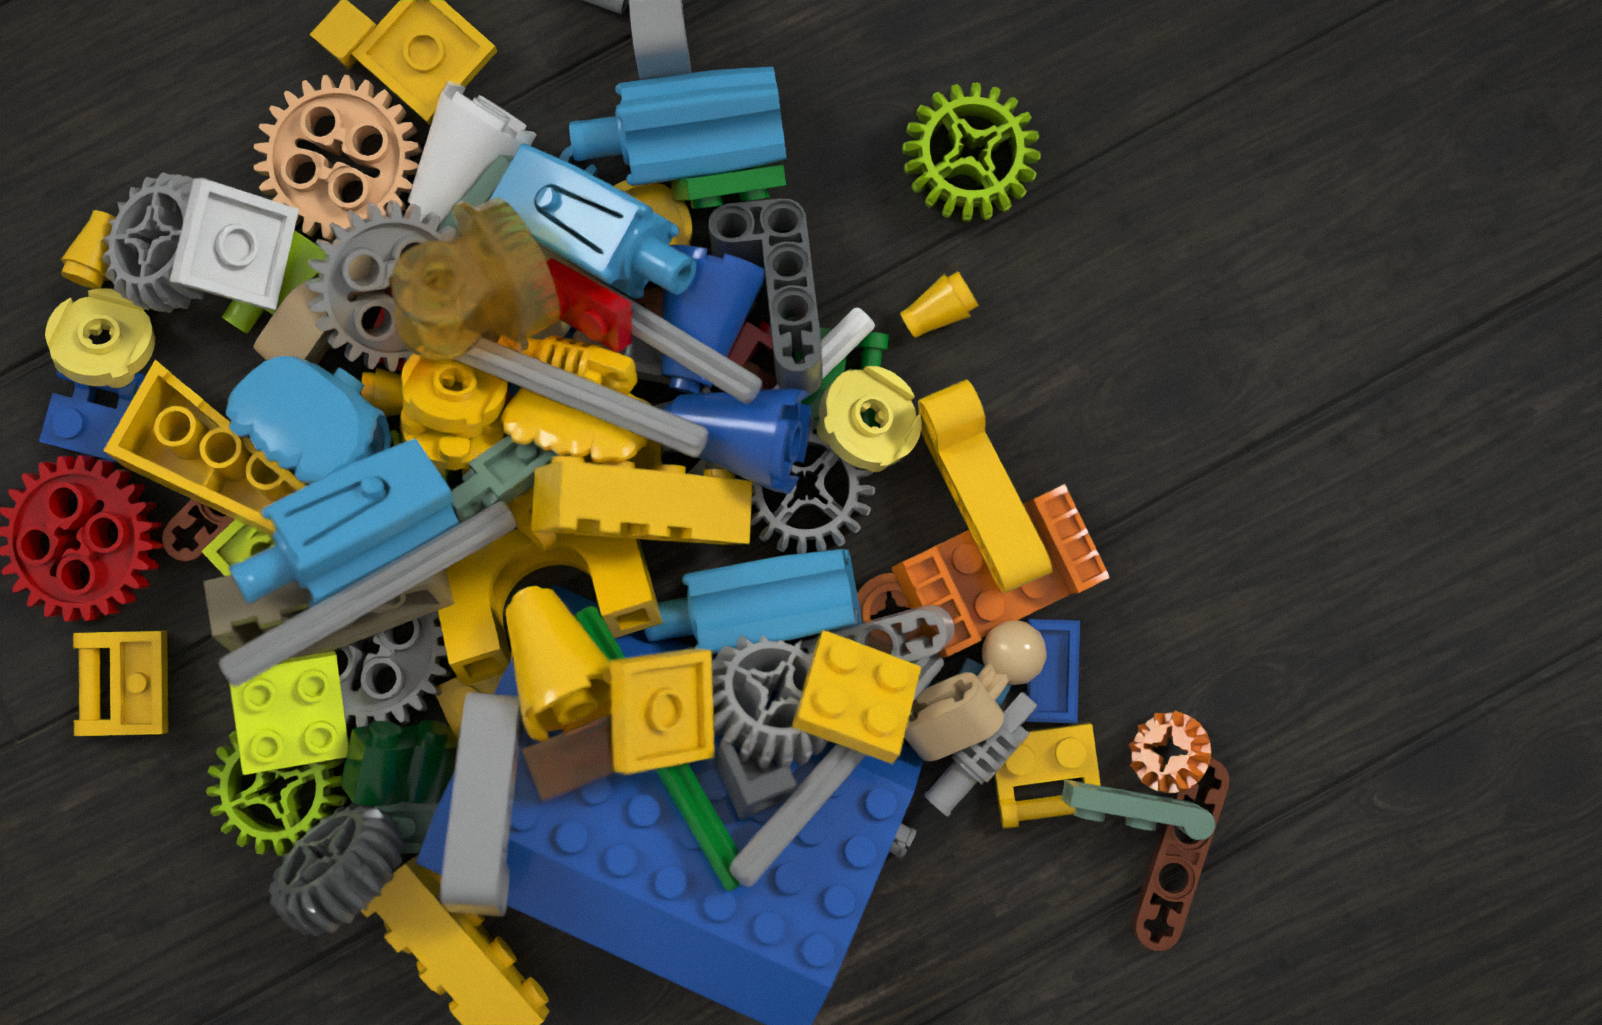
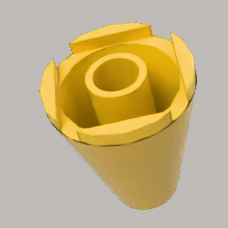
M531 586L517 592L506 609V619L522 721L530 738L539 741H551L547 732L561 729L567 738L596 727L612 716L610 661L553 590Z

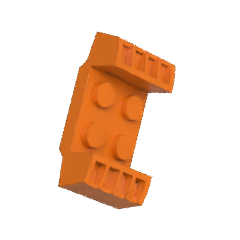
M1065 484L1023 504L1052 565V573L1003 594L990 573L969 530L891 567L911 609L935 605L943 608L950 614L954 622L955 632L948 646L937 653L942 658L981 641L982 637L986 636L989 631L1001 622L1019 620L1068 595L1080 593L1110 578ZM924 618V624L919 627L923 636H928L931 643H933L932 638L939 634V628L937 624L928 625Z

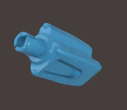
M774 67L708 70L622 82L615 87L616 93L622 97L620 104L616 105L615 116L569 122L574 160L584 161L587 159L623 155L625 165H629L631 168V174L626 179L627 183L631 186L728 173L787 159Z
M525 143L521 144L487 204V209L533 241L634 299H641L644 296L643 289L648 280L678 295L689 287L695 276L696 261L669 245L672 238L679 234V228L675 224L653 212V209L643 202L573 164Z
M414 438L356 461L263 508L262 516L265 519L271 520L275 527V531L271 535L275 545L242 562L230 566L229 571L248 604L255 603L261 597L295 581L300 589H307L312 598L309 602V607L311 608L458 525L459 521L451 505L454 502L452 493L417 439Z
M837 549L778 556L687 573L682 578L683 584L689 586L687 597L657 602L663 623L644 630L649 642L694 635L698 642L695 648L711 650V654H715L725 645L737 649V641L741 635L753 644L759 643L763 634L768 641H788L822 633L823 630L831 631L862 623L850 552L848 549Z

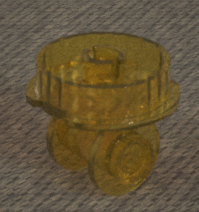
M496 197L476 207H472L463 201L455 203L452 206V212L458 222L459 235L452 238L453 242L431 241L419 244L405 252L394 267L392 273V292L396 302L394 322L397 335L411 352L431 360H450L466 354L479 342L483 332L491 328L495 329L497 334L510 348L517 352H523L528 349V337L557 324L559 320L558 297L544 257L521 217L505 200Z

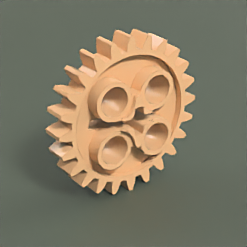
M323 75L321 90L316 91L305 80L302 81L303 97L298 99L289 91L284 92L286 101L289 104L285 111L271 105L269 109L277 118L275 126L270 124L259 125V128L270 138L269 142L254 144V149L267 157L266 161L254 165V170L260 175L270 176L269 179L259 186L260 191L266 195L277 194L272 201L299 209L296 225L304 219L303 233L313 237L321 226L323 238L328 242H333L335 235L329 225L333 222L346 230L350 227L347 215L349 210L354 211L362 219H366L367 204L370 202L377 205L382 215L386 214L387 205L390 200L399 203L401 211L405 212L407 210L406 205L399 196L401 192H411L413 184L407 180L408 175H416L419 164L409 160V157L421 153L422 147L417 142L406 141L417 132V129L412 122L400 123L407 112L400 104L389 108L392 97L385 89L373 98L374 86L366 79L359 86L358 90L355 91L354 81L349 75L343 76L339 88H336L328 75ZM324 116H335L336 122L332 132L322 137L315 136L314 128L317 121ZM373 134L382 135V147L377 153L369 156L361 154V144L366 137ZM299 140H305L338 156H341L344 152L353 162L380 170V175L377 178H373L341 162H336L333 165L322 154L298 148L297 143ZM306 162H314L316 166L314 177L307 183H296L295 174L298 167ZM351 181H362L363 193L360 198L351 203L343 202L341 195L345 185Z

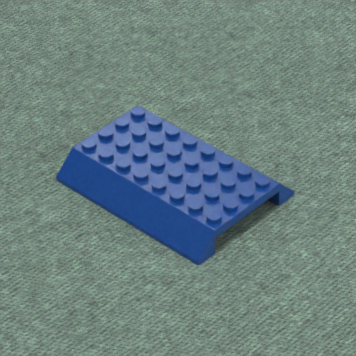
M556 584L551 589L573 616L590 606L596 607L601 615L599 604ZM644 629L614 638L626 658L695 649L674 638L649 642ZM711 656V660L713 662V660H715L716 658ZM513 657L494 692L496 695L519 696ZM776 691L772 692L764 707L765 710L768 711L777 696ZM612 716L596 727L567 738L562 729L547 732L551 741H539L530 738L522 721L506 863L509 867V890L506 906L761 1024L812 1025L833 985L915 791L923 759L917 755L913 748L902 744L900 754L893 764L866 755L752 886L747 887L743 885L736 890L727 891L656 769L629 774L614 771ZM714 735V757L687 763L739 852H741L784 803L740 820L715 766V760L724 736ZM828 741L821 753L817 756L812 754L808 762L802 766L792 760L789 769L797 784L795 790L832 750L836 743ZM455 772L437 806L416 861L417 865L441 876L443 873Z

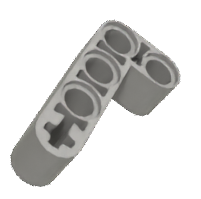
M629 0L633 46L639 79L644 80L691 73L682 0Z
M467 692L465 698L441 882V902L448 912L504 916L509 890V867L506 863L522 731L519 696Z

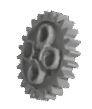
M394 200L389 201L385 215H382L376 204L370 202L367 204L366 219H362L354 211L349 210L347 215L350 227L345 230L333 222L329 225L336 237L333 243L320 239L316 241V244L326 255L324 260L308 259L307 264L320 272L319 278L305 281V286L309 290L319 292L320 296L309 301L307 307L313 312H325L316 321L315 326L320 332L335 328L327 342L334 349L348 342L344 355L353 362L364 352V364L369 369H374L380 357H383L385 367L390 372H395L399 358H403L406 362L413 353L424 347L422 344L423 335L421 334L424 326H427L431 319H439L466 330V327L457 317L459 313H474L475 308L463 301L464 295L478 292L477 286L464 281L465 276L476 271V266L470 262L459 261L468 252L469 248L462 242L450 245L457 231L449 225L437 231L440 223V216L431 212L420 222L421 207L411 203L405 215L402 216L400 205ZM412 242H419L422 247L421 260L412 267H403L400 262L402 249ZM360 255L370 256L372 269L367 277L361 280L351 279L348 270L350 262ZM430 272L436 273V279L433 281L407 283L422 278ZM390 276H394L405 283L395 287V296L390 297L383 290H379L389 286ZM377 290L362 295L354 301H348L347 295L354 291ZM432 293L434 297L433 309L423 317H415L412 312L414 300L421 294ZM372 306L383 307L385 317L380 326L371 330L363 329L361 325L363 313Z
M438 611L412 620L414 634L405 644L398 645L395 642L393 627L333 650L335 653L344 650L348 658V666L345 672L339 676L346 728L351 724L355 716L357 727L370 726L373 718H375V721L391 722L392 714L401 723L407 724L410 722L409 706L423 712L428 710L422 698L425 692L438 696L441 695V690L433 680L435 676L450 677L451 672L440 665L441 658H448L446 647L442 646L444 637L442 628L438 625L440 622ZM368 641L380 645L377 655L368 654L366 651H363V643ZM391 666L396 673V684L389 692L381 694L376 687V676L383 668ZM361 674V687L358 691H354V681Z

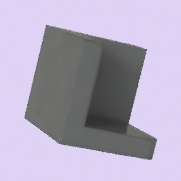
M732 744L720 748L715 760V766L740 820L785 803L793 794L797 784L788 766L777 770L773 760H771L768 767L760 771L757 758L749 756L748 760L740 763L738 758L740 751L735 752Z

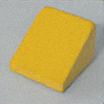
M341 0L311 32L310 36L349 70L357 61L351 53L377 25L349 1Z

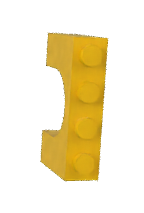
M516 529L447 567L446 572L454 604L438 610L449 665L462 684L467 686L504 674L511 660L503 625V608L506 599L513 587L523 577L542 567L567 565L578 568L590 575L602 618L614 638L663 623L640 539L556 534L557 541L544 551L520 529Z

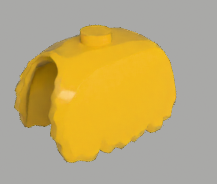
M523 387L508 403L500 420L503 423L504 432L511 435L512 442L527 445L534 441L536 446L541 447L544 451L553 450L560 456L570 454L572 457H584L591 454L593 462L601 463L611 460L617 462L630 461L636 463V469L654 470V465H663L661 462L663 453L660 443ZM631 393L625 394L627 396H630L632 398H635L637 400H640L644 403L651 405L646 400L635 397Z

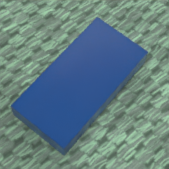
M1027 619V623L1041 633L1046 645L1047 658L1041 673L1025 684V694L1037 704V708L1025 721L1077 723L1080 621Z

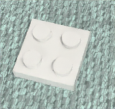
M204 178L194 179L169 282L263 309L276 310L299 209Z

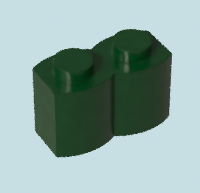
M424 720L419 725L403 728L388 721H374L370 726L354 728L351 733L341 787L353 803L360 805L386 806L402 801L415 804L439 803L456 770L459 739L446 724L434 720Z

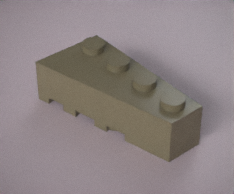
M446 568L289 658L330 652L453 605L454 602ZM232 575L204 581L212 636L231 652L310 608L309 602L312 599L307 589H300L295 581H292L261 597L255 603L248 604L238 589Z

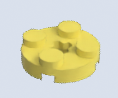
M109 288L87 291L89 297L80 298L74 303L72 298L62 302L50 316L45 331L47 345L55 368L67 378L88 386L108 385L112 388H121L130 384L135 374L151 358L155 346L153 327L150 317L144 312V309L134 305L133 301L123 298L120 293ZM103 329L110 330L111 340L104 344L96 345L89 339L90 335H100Z
M866 366L863 370L851 371L850 369L842 373L827 387L819 405L820 420L817 424V434L822 442L829 445L847 463L871 472H880L900 461L915 447L921 434L922 420L921 414L916 416L915 407L911 402L915 396L904 380L887 369L878 366ZM868 408L876 411L875 420L881 424L880 428L876 426L871 428L866 425L861 418L860 412H865Z

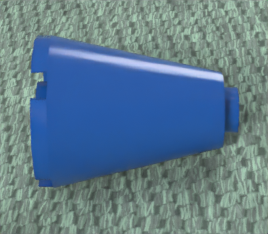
M670 245L694 259L697 268L693 281L683 293L676 295L663 288L662 319L727 358L764 285L765 270L751 262L728 254H724L722 259L706 255L707 249ZM661 352V375L670 379L669 388L688 394H699L701 387H712L713 384Z
M796 388L760 390L755 399L749 404L743 403L727 392L682 394L676 397L673 404L668 403L665 406L664 411L704 426L708 430L706 446L697 458L775 492L790 493L795 487L799 477L790 475L795 461L804 463L810 435L811 405L801 404V401L809 396L808 391Z

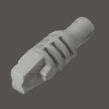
M1021 692L1007 709L1003 711L1004 720L1000 729L988 739L955 752L951 756L954 762L939 777L929 791H926L923 795L948 817L952 809L977 782L983 784L985 781L988 782L1029 736V733L1021 725L1037 708V704L1024 692Z

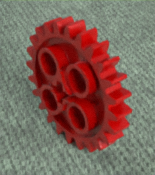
M78 455L76 461L73 456H59L56 464L54 462L39 463L40 475L37 473H24L21 475L23 483L27 488L26 490L9 489V495L16 502L15 507L0 508V513L10 520L9 526L0 527V536L8 538V544L0 547V555L10 556L11 563L2 569V575L17 574L19 579L14 584L12 591L18 593L30 590L31 593L26 605L28 607H37L45 604L44 616L46 617L60 616L62 613L66 622L80 620L81 616L85 621L100 619L101 612L104 615L119 613L118 602L121 604H131L136 601L131 587L135 589L149 587L150 584L141 574L142 571L158 569L159 567L154 560L148 557L149 550L163 548L162 543L150 539V532L161 528L162 522L148 521L146 516L157 506L156 503L140 502L138 498L143 494L146 486L144 484H131L127 486L131 471L117 469L113 472V461L98 460L95 463L94 456ZM72 492L76 494L78 499V507L74 514L68 506V498ZM101 501H103V502H104V508H103L102 511L99 513V511H100V509H101ZM112 521L118 528V538L114 544L108 537V527ZM44 533L50 541V549L47 555L41 549V538ZM59 563L58 568H57V570H56V575H55L54 569H55V567L57 566V564ZM83 563L88 566L90 571V579L87 585L82 582L80 577V568Z

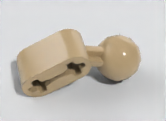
M360 255L350 262L348 270L351 279L361 280L367 277L372 269L370 256ZM390 276V277H389V281H390V282H389V286L386 287V288H383V289H379V290H383L384 292H387V291L389 290V287L391 286L392 282L394 281L395 277H394V276ZM305 282L293 289L282 301L254 344V349L265 360H270L277 356H296L316 365L319 363L331 346L327 341L335 330L334 328L320 332L315 326L316 321L325 312H313L307 307V303L319 297V292L309 290L305 286ZM377 290L354 291L347 295V299L351 301L355 297L358 298Z
M1015 620L999 623L987 633L982 647V660L985 667L978 676L966 672L925 688L918 695L911 706L904 738L924 761L941 759L988 739L1000 729L1004 720V713L995 700L1007 685L1029 683L1041 673L1047 658L1046 645L1041 633L1023 621Z

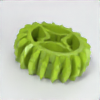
M979 83L972 84L969 97H964L962 88L958 84L953 85L950 90L951 102H948L943 94L936 92L932 96V104L936 112L928 106L920 105L916 114L924 124L910 122L908 124L906 132L917 141L905 142L902 152L908 156L918 158L905 163L904 171L910 175L922 173V176L913 182L912 190L917 193L929 187L932 191L928 194L925 205L931 208L937 203L939 198L946 201L942 215L946 218L952 215L955 205L963 207L961 217L964 222H970L973 215V207H979L983 220L991 219L993 212L991 202H994L1000 211L1006 213L1011 208V202L1006 193L1021 200L1027 191L1019 181L1032 183L1037 175L1032 168L1025 164H1034L1040 159L1041 153L1039 151L1026 148V146L1037 142L1039 134L1034 130H1021L1030 122L1031 115L1028 112L1021 113L1016 117L1011 114L1018 103V100L1014 97L1008 99L1004 106L997 103L1001 91L998 87H993L988 98L980 97L981 86ZM978 116L991 121L995 125L985 130H976L964 118L959 119V117ZM944 124L949 132L947 138L952 145V151L944 156L942 162L934 166L930 155V140L937 129ZM1008 140L1012 154L1011 168L1006 177L999 182L994 174L996 168L991 160V153L997 150L1002 142ZM966 143L970 149L978 146L981 148L986 145L979 155L978 162L972 156L957 160L963 151V144ZM959 174L967 175L978 186L983 185L985 189L964 190L951 185L944 179L946 177L950 179Z
M236 731L229 735L235 749L221 746L216 751L218 757L226 765H213L208 770V774L212 777L221 779L220 784L210 786L206 791L208 796H221L222 803L211 808V814L219 816L226 813L229 817V820L222 825L221 831L227 834L239 828L241 832L237 837V845L240 847L248 845L256 837L255 850L257 854L261 855L268 852L272 842L278 856L288 854L291 843L295 847L294 841L301 840L307 834L309 828H313L320 823L323 816L330 817L335 811L329 807L330 805L343 806L348 800L344 794L334 792L335 787L341 786L343 774L335 776L333 768L342 765L345 762L344 758L310 763L300 768L287 767L257 772L253 785L247 790L242 791V768ZM296 775L298 776L296 781L287 784V787L278 793L273 794L271 791L259 795L260 790L269 787L270 783H273L280 777L288 779ZM315 779L316 794L313 805L307 815L301 819L298 811L303 808L299 797L300 791L304 784ZM257 803L265 804L272 810L276 819H282L284 826H276L262 821L253 814L248 806Z

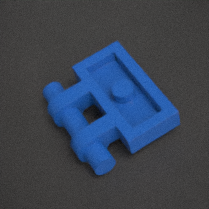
M57 370V378L74 382L75 389L72 398L52 393L39 442L117 462L104 452V449L142 384L145 375L136 373L133 381L127 386L112 388L108 385L88 386L67 378ZM97 389L117 393L119 395L117 408L94 404Z

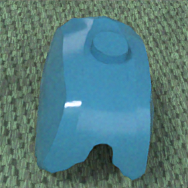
M277 356L263 362L235 387L228 398L225 414L231 420L229 428L240 437L250 436V441L254 444L255 449L263 451L268 461L278 462L282 469L294 472L298 480L309 485L356 461L391 448L393 440L383 411L372 406L367 399L359 394L365 386L363 383L341 368H338L332 375L320 366L296 356Z

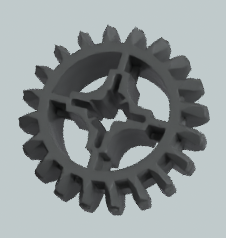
M355 803L350 804L347 808L344 806L337 808L333 815L330 817L323 816L319 824L309 828L307 834L301 840L294 841L295 847L290 853L283 856V865L275 870L273 875L275 881L271 883L269 889L272 895L270 903L277 909V914L291 928L299 930L304 936L311 933L317 937L326 931L330 933L336 931L342 922L349 924L362 909L367 910L368 904L375 897L381 896L383 886L393 880L394 875L392 871L400 866L402 862L400 855L405 848V844L402 841L403 834L398 830L397 824L380 808Z

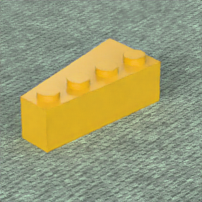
M156 360L104 449V452L125 468L269 536L274 533L275 527L271 520L265 519L262 516L263 508L307 486L289 470L282 469L278 462L268 461L263 451L255 449L249 437L236 435L229 428V420L224 418Z
M553 456L552 464L535 468L531 532L730 546L749 544L752 481L735 479V474L725 469H704V476L685 474L686 467L679 465H654V470L636 469V463L630 461L617 462L611 460L604 462L603 465L584 463V458L571 456Z
M419 854L393 873V880L386 883L381 889V896L375 897L368 904L367 910H361L367 918L376 911L384 920L387 930L384 938L398 953L403 950L407 954L413 953L419 961H417L416 965L419 970V977L432 991L434 990L439 995L448 992L454 999L449 1003L450 1011L462 1025H540L550 1012L545 1006L549 1000L542 987L532 977L525 980L513 965L517 958L509 945L499 936L493 939L481 923L485 921L484 915L448 912L442 905V876L417 865L416 861Z

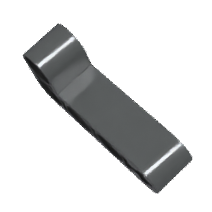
M782 198L722 205L715 209L709 217L708 227L712 255L723 259L724 254H728L764 268L778 386L780 389L796 388L808 391V394L811 395L822 384L823 365L809 237L804 209L798 202ZM780 231H790L788 233H777ZM730 236H739L737 238H727ZM786 273L796 274L795 276L791 277L781 276ZM789 317L802 318L801 320L795 322L785 320ZM802 351L803 364H794L792 352Z

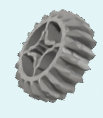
M162 172L156 179L146 177L142 188H130V199L127 202H117L120 211L116 219L108 220L112 225L110 235L102 239L109 246V250L101 258L109 266L105 277L113 282L114 291L120 293L123 298L133 301L134 305L143 309L172 313L175 308L188 309L191 299H203L204 291L169 282L194 180L189 176L169 175Z
M811 418L808 445L819 447L826 451L811 466L803 468L793 465L791 473L794 476L803 474L805 479L806 473L814 475L819 467H824L817 475L815 489L819 492L818 496L825 500L827 504L822 503L816 497L809 500L806 495L805 501L797 499L793 506L788 508L787 506L794 499V493L797 489L795 485L793 490L787 493L778 509L772 514L764 500L763 486L752 482L753 495L751 506L756 505L758 512L751 515L750 527L764 520L768 526L762 530L759 538L766 542L774 531L780 533L782 536L778 541L777 549L781 552H784L788 547L789 538L798 540L797 554L806 553V540H815L817 552L827 551L823 537L830 534L834 542L840 547L845 544L844 536L838 530L842 525H845L853 533H857L861 529L858 522L850 518L852 512L855 511L860 515L868 516L871 511L869 506L859 503L857 500L858 495H874L875 488L873 486L859 485V478L868 477L873 472L862 468L856 469L855 466L841 459L829 445L822 442L818 434L813 433L815 426L814 418ZM837 460L844 468L848 479V497L844 508L834 501V498L828 494L824 487V478ZM743 477L738 478V480H747ZM804 506H814L833 519L828 524L814 529H797L785 524L798 509Z
M763 634L759 643L753 644L741 635L737 641V649L725 645L712 662L714 735L724 736L720 744L721 747L732 744L733 747L740 751L738 754L740 763L748 760L749 756L757 758L760 771L768 767L771 760H774L779 769L786 766L789 767L792 760L802 766L808 762L812 754L817 756L821 753L828 743L826 739L792 727L813 657V653L806 654L802 651V638L793 643V645H789L782 640L777 642L768 641ZM776 691L777 696L768 711L765 710L764 707L772 692Z

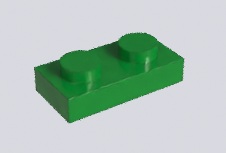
M760 165L728 173L671 181L673 199L691 200L692 209L722 205L721 195L739 193L740 201L769 198V188L786 185L784 165Z

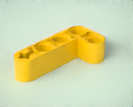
M965 379L919 399L918 412L921 414L923 438L1000 591L1003 594L1052 573V565L1047 551L985 432L986 420L984 410L969 380Z

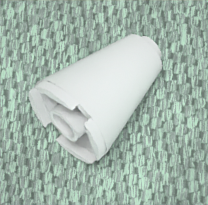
M447 81L441 91L408 199L410 204H416L421 207L420 222L431 212L440 216L437 230H439L442 223L498 155L514 156L521 144L525 143L531 146L536 137L534 132L524 131L527 125L481 95L477 98L474 97L473 101L462 95L466 87L452 81Z

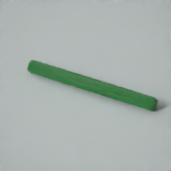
M596 607L584 608L574 615L609 661L626 658ZM688 763L655 768L724 888L727 891H733L743 886L729 871L732 861L740 852Z

